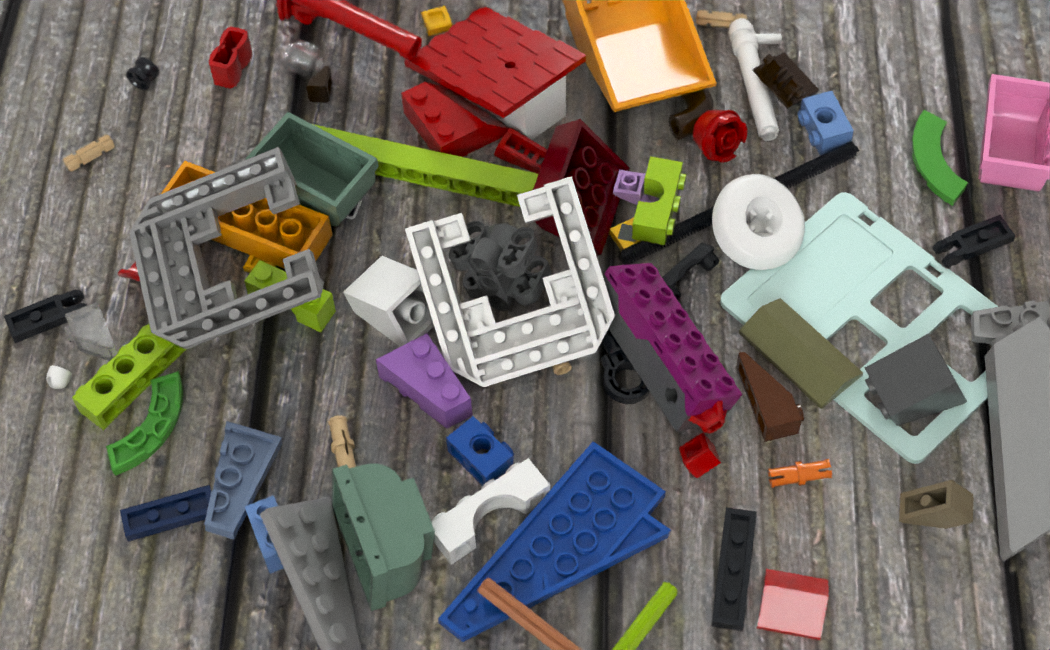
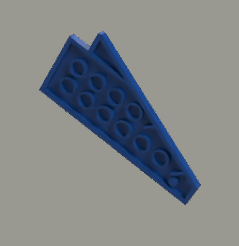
M593 441L438 618V623L464 642L510 618L478 592L479 586L486 578L492 579L526 607L531 608L667 539L670 536L671 529L650 515L665 498L666 491Z

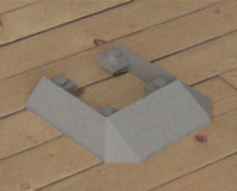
M279 147L148 200L129 234L150 329L154 335L184 349H189L321 297L324 282L320 279L314 254L310 249L283 259L288 279L243 297L237 298L235 286L230 280L211 288L209 286L200 244L222 235L218 221L219 216L267 198L269 210L273 214L300 204L295 188L297 183Z

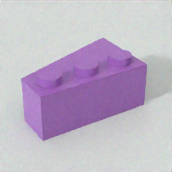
M427 333L376 359L379 377L399 389V393L403 396H408L416 402L420 409L446 429L473 415L470 396Z

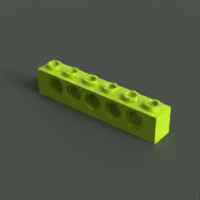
M150 324L145 325L140 329L136 337L119 349L114 358L99 368L97 374L78 388L72 399L81 414L104 430L151 385V379L158 378L187 349L154 335L151 332Z

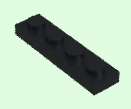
M726 507L712 614V627L743 631L756 511Z

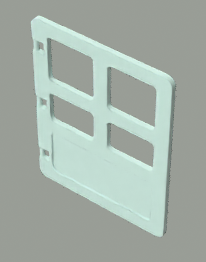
M842 192L837 194L805 222V233L801 247L789 262L773 269H750L721 295L720 304L722 308L742 325L761 306L781 298L827 340L853 319L858 320L883 340L886 346L860 369L863 372V376L838 395L834 401L910 463L918 464L923 462L988 399L986 370L975 381L970 382L948 366L967 402L942 411L917 436H911L900 426H897L890 418L886 420L882 412L865 398L864 395L870 390L865 382V379L869 378L865 367L928 333L930 335L957 309H964L972 315L973 311L998 306L949 268L946 269L938 263L932 255L882 217H878L870 211L865 204L850 193ZM863 214L874 222L871 226L860 219ZM931 265L941 275L936 278L926 268ZM911 269L937 288L942 295L907 327L901 328L871 305L870 302L901 274Z

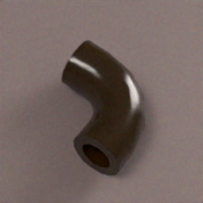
M708 88L681 95L686 102L687 108L669 116V127L675 139L681 140L692 136L698 118L706 111L713 110V99Z

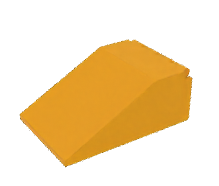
M563 0L566 9L565 16L576 47L580 52L586 54L585 63L613 112L716 86V80L685 0H589L590 3H587L586 0Z

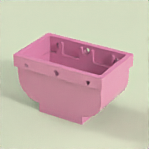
M991 74L988 83L978 178L980 183L1039 192L1047 179L1050 180V83Z

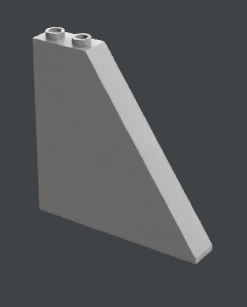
M1040 316L1031 322L1027 319L1020 322L1012 329L1013 333L1008 336L1004 333L997 336L990 342L992 347L985 355L1000 558L1003 562L1050 532V329Z

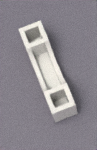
M529 458L522 463L513 464L504 475L496 480L491 479L487 481L480 491L472 496L463 497L456 504V507L447 513L441 512L432 519L431 522L435 529V545L452 565L476 549L475 529L484 515L499 508H512L527 514L550 491V484Z

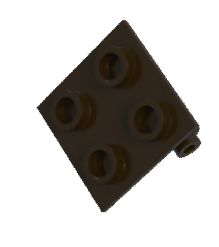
M785 52L778 56L768 54L762 60L764 63L752 70L787 109L802 101L803 98H807L819 91Z

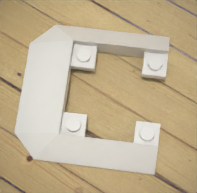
M572 176L517 195L526 224L554 216L570 270L542 278L551 305L546 308L496 323L488 296L464 303L460 302L445 249L471 242L462 213L436 221L431 220L405 229L443 357L452 371L482 387L596 353L615 317Z

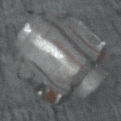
M296 40L294 44L289 43L283 62L286 63L287 69L290 72L309 78L313 75L314 71L319 72L321 70L324 58L320 57L321 51L318 46L303 40Z

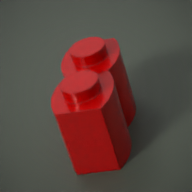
M230 26L222 33L220 45L212 51L209 57V66L214 85L232 89L239 83L242 77V69L252 59V48L247 30Z

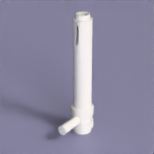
M737 19L730 24L728 31L733 53L739 61L758 136L764 141H771L777 137L779 132L768 88L752 70L761 65L757 52L758 44H781L782 35L755 34L753 25L747 19Z

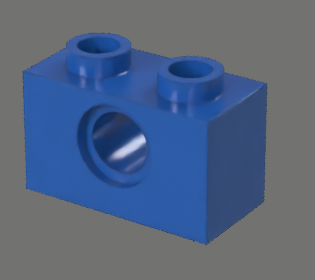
M474 416L446 437L448 452L482 486L491 479L496 480L504 475L507 469L514 464V453L510 446L505 442L500 443L494 437L492 429L485 422L480 423ZM480 449L488 450L485 454L476 453Z

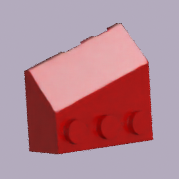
M423 82L401 93L404 114L430 150L464 157L504 137L509 127L461 95L444 86Z

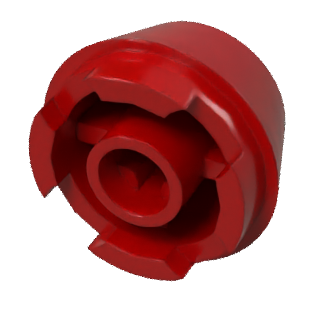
M708 110L696 121L693 129V140L708 160L721 163L728 162L737 156L733 153L737 150L740 143L746 142L747 125L741 121L740 116L735 111Z

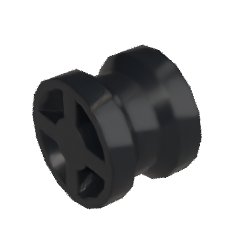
M139 57L135 61V67L130 68L126 72V77L136 88L147 90L151 85L150 81L156 79L160 72L152 61L145 57Z

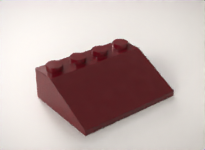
M577 119L556 126L533 190L544 187L545 184L572 176L596 256L602 255L620 198L613 194L619 170L630 171V168L581 119ZM554 216L534 221L543 230L560 237Z

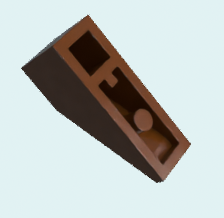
M745 352L738 353L736 368L764 442L799 434L801 422L804 421V414L800 404H796L792 394Z

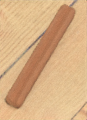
M486 578L479 586L478 592L550 649L582 650L492 579Z

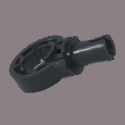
M608 329L602 340V344L607 352L601 358L605 369L603 375L604 389L613 400L619 403H638L644 400L650 391L647 387L642 389L644 386L642 379L640 385L635 388L625 389L622 387L620 392L617 391L619 383L616 382L615 375L622 370H636Z

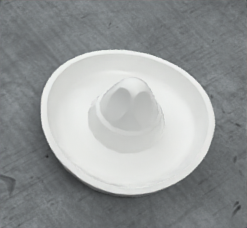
M761 174L738 177L722 189L713 208L712 226L716 241L722 251L741 266L755 270L777 268L789 262L801 247L805 233V221L802 210L790 190L774 178Z

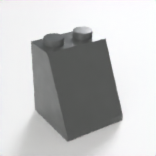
M929 333L865 367L869 378L865 379L868 388L873 395L878 393L882 400L878 404L880 411L886 420L891 418L897 426L967 402Z

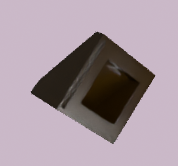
M324 66L308 82L306 89L310 102L328 103L330 101L333 81L329 66Z

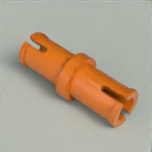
M825 459L804 464L801 461H797L792 466L768 468V476H781L780 478L769 479L770 486L775 488L776 486L795 483L801 486L805 485L807 481L832 478V470L819 471V469L831 468L830 461Z

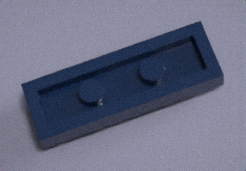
M210 485L120 510L127 541H133L205 520L212 491Z

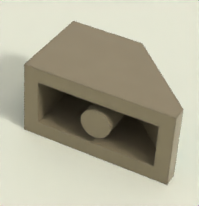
M953 480L900 493L899 521L905 524L945 529L972 523L974 494Z

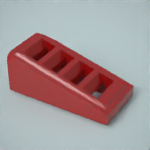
M510 127L497 145L494 155L506 162L539 174L542 163L540 165L536 161L539 157L545 158L548 149ZM520 149L525 150L523 154L519 153L518 151ZM529 153L534 154L532 159H529L527 157Z

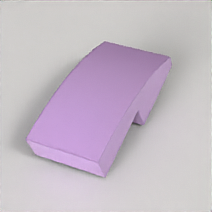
M619 170L613 189L615 196L635 205H638V201L651 203L659 200L657 197L644 194V173Z

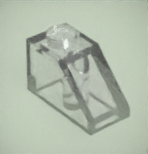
M98 302L65 314L68 325L64 327L70 343L75 341L81 352L108 361L117 355V348Z

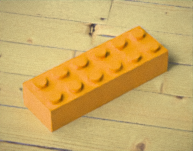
M184 160L161 194L215 172ZM267 198L219 216L218 221L222 235L211 240L253 255L266 262H272L274 265L285 269L284 258L307 249L313 252L315 261H317L333 234L329 216L301 205L273 214L269 210Z

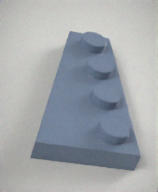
M226 421L219 464L216 467L214 487L211 491L204 523L205 531L229 539H235L247 515L244 506L253 503L282 446V437Z

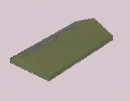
M781 298L761 306L739 330V334L820 409L824 408L863 376V372Z

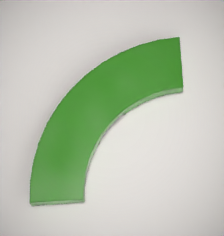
M923 110L916 122L912 136L913 161L917 171L926 180V185L943 201L953 206L966 189L968 182L951 170L942 155L940 139L942 132L946 128L947 121Z
M179 371L151 379L152 397L148 408L149 413L144 422L126 437L106 446L114 476L124 473L147 460L164 444L172 433L180 416L183 402V384Z

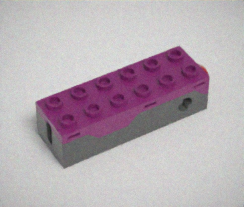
M652 263L609 266L603 275L615 314L609 330L675 431L701 428L704 433H713L719 430L725 423L726 414L743 395L733 378L729 376L717 355L709 347L702 333L698 331L688 313L683 309L674 296L673 291L667 286Z

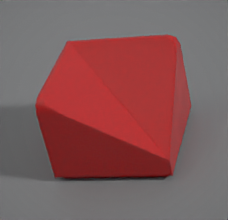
M704 432L679 447L684 466L695 478H699L721 464L714 444Z

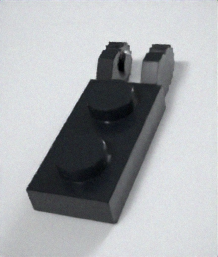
M998 215L952 233V236L938 241L933 246V250L936 254H942L955 246L957 250L947 254L942 260L945 267H951L959 264L963 259L968 260L1013 242L1015 234L1003 217Z
M75 289L61 295L57 294L5 315L4 318L14 342L18 343L70 322L69 320L76 321L81 319V317L87 316L90 312L87 303H80L84 299L83 292Z

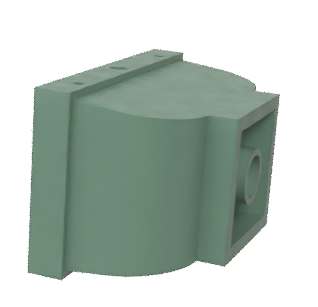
M289 112L283 116L246 157L247 160L279 147L297 183L295 188L300 202L299 205L329 216L331 226H339L375 183V171L379 167L377 158Z
M375 463L348 468V465L333 468V511L370 610L374 611L386 607V602L410 593L417 586L421 578L423 561L432 558L435 529L414 478L401 481L394 470L385 465ZM361 552L362 555L357 556L356 553Z

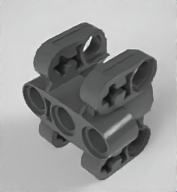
M480 221L467 223L469 236L474 232H481L480 235L471 239V242L451 247L448 254L456 270H468L463 279V286L467 294L472 298L488 296L490 305L500 311L509 310L514 298L523 306L536 302L545 287L542 278L551 275V268L545 258L534 255L538 248V239L534 230L529 227L517 229L506 224L484 226ZM524 238H531V240L524 245H518L520 240ZM537 266H544L541 271L537 273H531L533 268Z

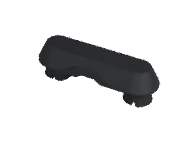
M703 242L700 243L662 277L667 286L673 291L677 300L681 297V293L675 285L685 275V272L699 263L706 271H710L719 263V259L713 253V246Z

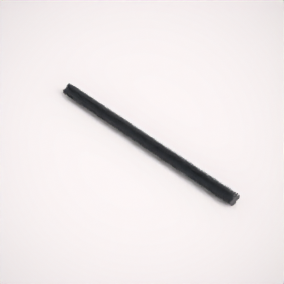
M851 141L774 179L789 189L794 184L797 185V182L800 184V181H806V179L814 177V174L817 175V173L820 174V172L823 173V171L829 170L828 167L831 169V166L834 167V165L837 166V164L846 162L845 159L848 161V158L856 157L859 148ZM714 207L675 224L673 235H667L665 244L667 246L669 244L672 245L671 241L673 243L675 241L678 242V240L680 241V236L684 239L683 235L686 238V234L690 236L689 232L693 235L692 231L695 234V230L698 232V228L701 231V227L704 229V226L707 228V225L710 226V223L712 225ZM639 241L637 244L631 245V247L629 246L618 251V258L624 265H627L626 262L630 265L629 261L633 263L632 259L636 262L635 258L637 260L639 258L642 259L641 255L644 258L645 255L648 256L647 252L651 255V252H657L656 248L659 251L663 247L660 244Z

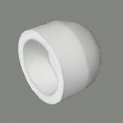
M50 366L46 377L47 384L53 389L65 388L70 382L72 373L58 366Z

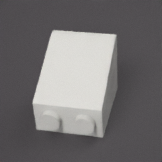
M381 256L343 291L354 313L400 347L428 333L434 327L418 271L387 257Z

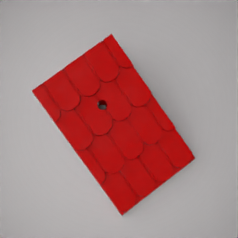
M482 7L473 11L464 21L455 23L446 33L434 37L425 47H421L414 60L408 61L405 59L404 61L406 67L489 110L504 125L533 140L566 116V75L586 62V54L561 40L556 41L538 30H532L509 16L504 17L488 7Z

